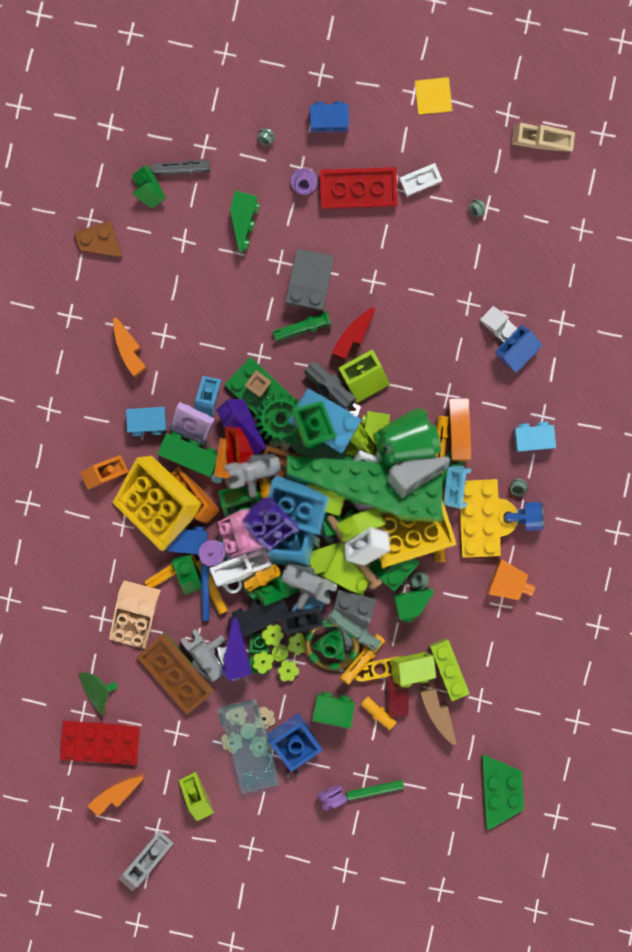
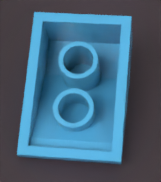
M307 388L296 407L323 401L337 436L323 444L342 453L362 419ZM292 414L288 422L297 427Z
M275 476L271 482L268 498L272 497L275 503L297 523L299 529L320 534L329 497L294 480Z
M299 529L273 546L271 551L267 549L271 564L287 565L292 563L309 567L313 551L314 533Z

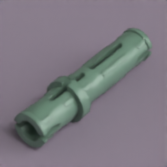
M335 609L329 613L327 619L356 638L357 642H362L373 651L378 649L381 640L368 633L366 628L359 627Z

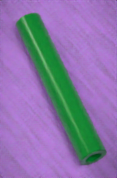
M402 779L346 792L348 801L405 788Z

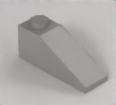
M443 457L404 462L400 466L395 465L390 469L387 481L403 498L446 470L450 459Z
M159 830L118 879L133 891L141 884L174 843Z

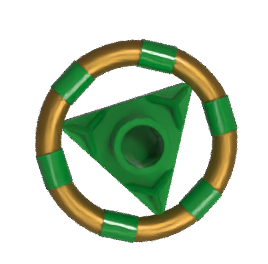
M328 619L323 620L324 627L336 628L312 643V645L311 641L315 632L323 627L307 631L304 640L306 654L315 665L322 669L330 671L345 669L351 665L359 654L360 643L346 632L353 644L349 658L346 659L343 629ZM312 648L322 652L328 658H336L343 662L326 663L318 658Z

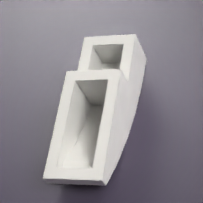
M263 548L249 555L245 553L211 567L210 570L216 586H222L253 577L256 572L264 571L270 568L272 564L266 549Z

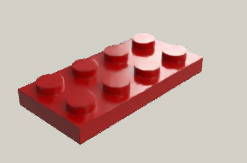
M396 167L320 170L321 209L397 207Z
M63 720L60 759L137 765L140 725Z

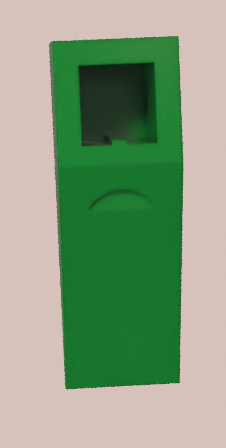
M235 190L230 211L239 253L243 255L244 250L247 251L250 239L247 238L249 232H253L255 225L253 216L254 213L258 214L260 203L257 196Z

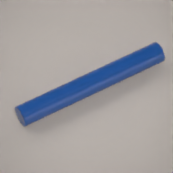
M201 564L202 621H209V566Z

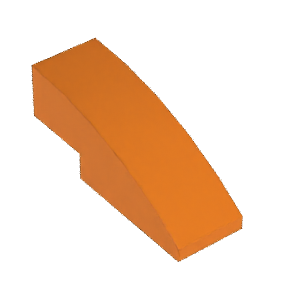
M115 317L113 319V327L120 355L131 374L136 378L148 369L136 354L142 348L119 319Z
M449 399L452 461H471L469 399Z
M143 773L133 775L114 783L98 794L87 807L98 817L111 803L118 807L139 785L145 775Z

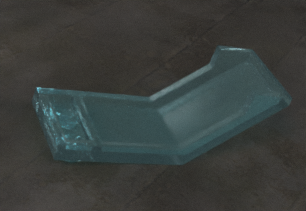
M252 699L218 707L221 725L224 727L230 744L241 793L244 794L278 786L279 779L267 730L257 700Z

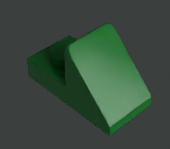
M144 165L131 175L138 187L132 194L147 206L154 208L166 199L149 165Z
M190 554L172 560L184 594L187 595L200 590L201 582Z
M280 575L272 579V584L265 585L255 591L256 597L266 606L298 593L299 589L292 588L283 582Z

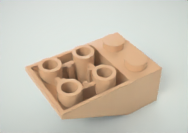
M124 580L118 592L109 640L146 649L161 590Z

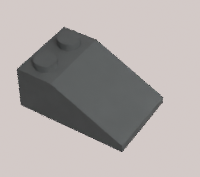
M297 249L286 297V305L319 312L324 311L334 256Z
M338 589L333 609L359 627L368 630L376 599ZM328 627L327 633H329L336 627ZM342 630L344 648L347 651H352V640ZM360 642L359 654L361 653V649L363 648L362 642Z

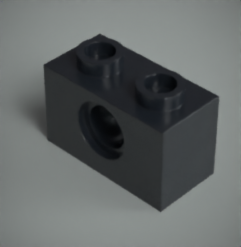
M320 606L281 614L285 634L324 627Z

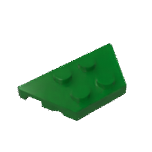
M482 754L486 829L490 830L524 810L522 771Z

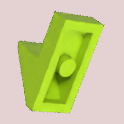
M359 423L347 444L345 453L356 457L360 450L375 456L377 447Z

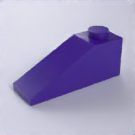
M227 399L216 409L224 427H238L242 430L254 455H259L266 449L244 399Z
M238 616L233 618L224 657V665H221L223 676H227L228 681L252 674Z

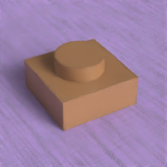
M256 370L245 384V387L261 397L272 382Z

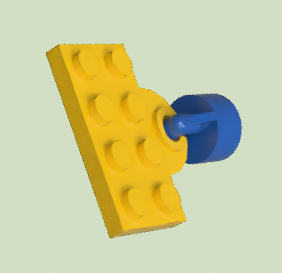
M498 479L465 481L463 502H467V507L460 508L462 557L501 556L500 537L514 531L517 524H526V531L543 530L544 507L541 501L525 502V509L517 510L508 500L498 498Z

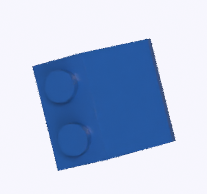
M297 713L267 733L270 745L290 771H293L323 751L310 726L300 713Z

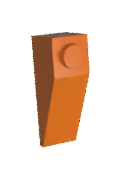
M178 466L171 474L202 503L194 518L207 524L220 510L197 483Z

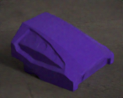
M272 497L261 500L250 508L243 518V524L250 530L256 540L269 551L292 532L299 530L297 523L275 503Z

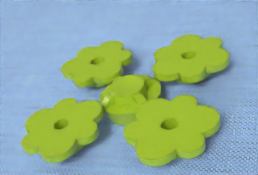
M268 625L267 630L262 632V638L265 639L267 645L272 644L274 646L271 652L272 655L267 654L265 651L255 654L253 656V668L257 669L259 673L264 674L272 668L271 663L274 659L282 661L281 667L278 668L280 679L282 681H293L294 676L299 674V668L296 667L294 661L289 662L285 659L288 656V650L294 652L295 655L306 652L304 647L305 637H303L302 633H296L294 637L289 638L290 643L286 647L280 644V639L284 636L281 632V627L279 625Z

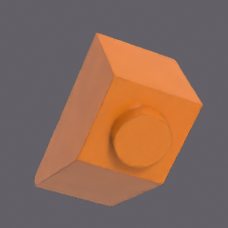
M119 455L92 465L80 472L89 490L120 477L129 471L122 456Z

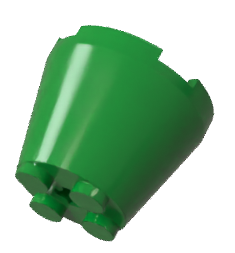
M416 408L410 410L379 429L376 433H373V440L378 450L376 456L380 463L383 462L388 467H394L395 465L400 466L404 462L436 458L437 454L440 453L439 435L436 426H431L427 418L428 413L424 409Z

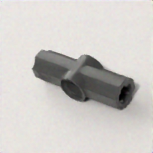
M314 361L305 369L304 374L317 385L319 393L324 398L330 397L345 410H349L356 402L357 398L343 387V382L338 375H330L322 366Z

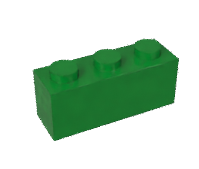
M172 432L171 435L166 433L157 455L212 478L218 451L209 447L204 450L199 447L200 443L191 439L189 442L181 440L183 436Z

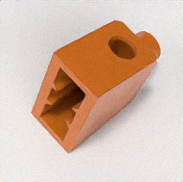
M499 559L487 593L519 600L522 593L532 597L536 586L526 583L528 574Z

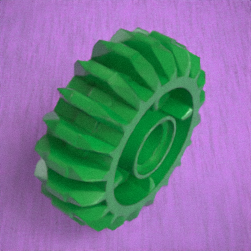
M274 393L272 394L274 400L271 401L267 396L265 399L268 404L266 405L264 402H261L260 405L264 409L257 408L256 412L261 413V416H255V420H261V423H257L256 427H263L259 433H267L264 437L265 440L271 436L272 444H274L275 439H279V445H282V439H285L286 444H289V437L296 441L297 439L294 434L300 435V432L288 420L292 415L291 409L296 408L295 403L298 401V398L290 401L291 394L287 395V399H283L284 393H280V399H277ZM278 414L286 415L287 420L284 424L276 422L275 418Z

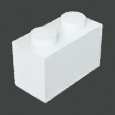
M369 528L345 542L346 560L366 565L389 552L388 533Z

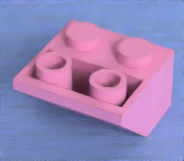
M249 509L240 510L218 522L228 559L257 551L264 547L243 524V518Z

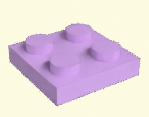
M179 402L169 430L204 446L214 418Z

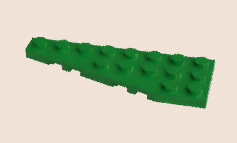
M287 456L286 477L307 485L309 483L321 487V490L326 492L328 490L332 491L342 498L364 506L375 507L380 512L394 514L396 518L402 520L442 522L443 519L442 472L401 498L387 481L392 467H388L384 463Z

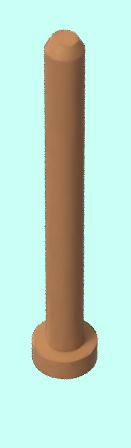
M330 514L327 516V520L345 545L337 527L338 521L334 515ZM358 564L371 583L369 585L371 590L382 583L380 578L377 579L367 564Z

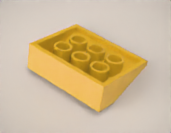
M153 456L136 458L112 502L161 551H164L191 522L202 504Z
M443 500L442 522L402 520L396 518L394 514L381 512L386 525L377 530L388 533L390 551L379 557L382 568L457 545Z

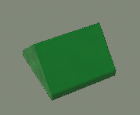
M323 401L291 409L305 447L312 448L337 437Z

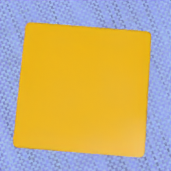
M448 77L415 81L418 114L452 111Z

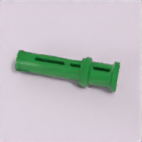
M326 310L323 314L314 317L310 315L307 317V320L273 330L276 342L308 331L316 332L317 329L326 326L332 327Z

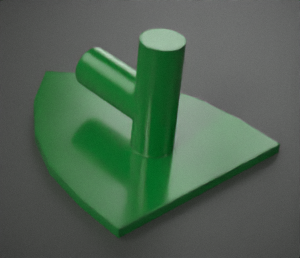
M87 672L79 673L81 683L89 700L97 711L103 715L108 693L118 688L117 683L112 682L105 685L98 676Z

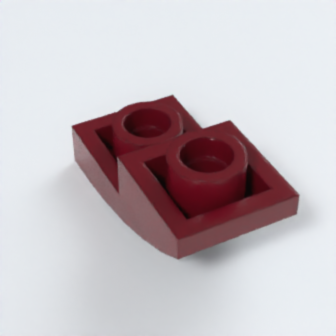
M387 676L389 717L408 716V687H401L393 682V676Z

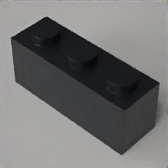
M284 598L266 606L257 600L248 604L250 608L244 611L242 608L231 612L232 616L228 619L232 625L233 618L238 616L242 636L245 637L281 620V614L290 612Z

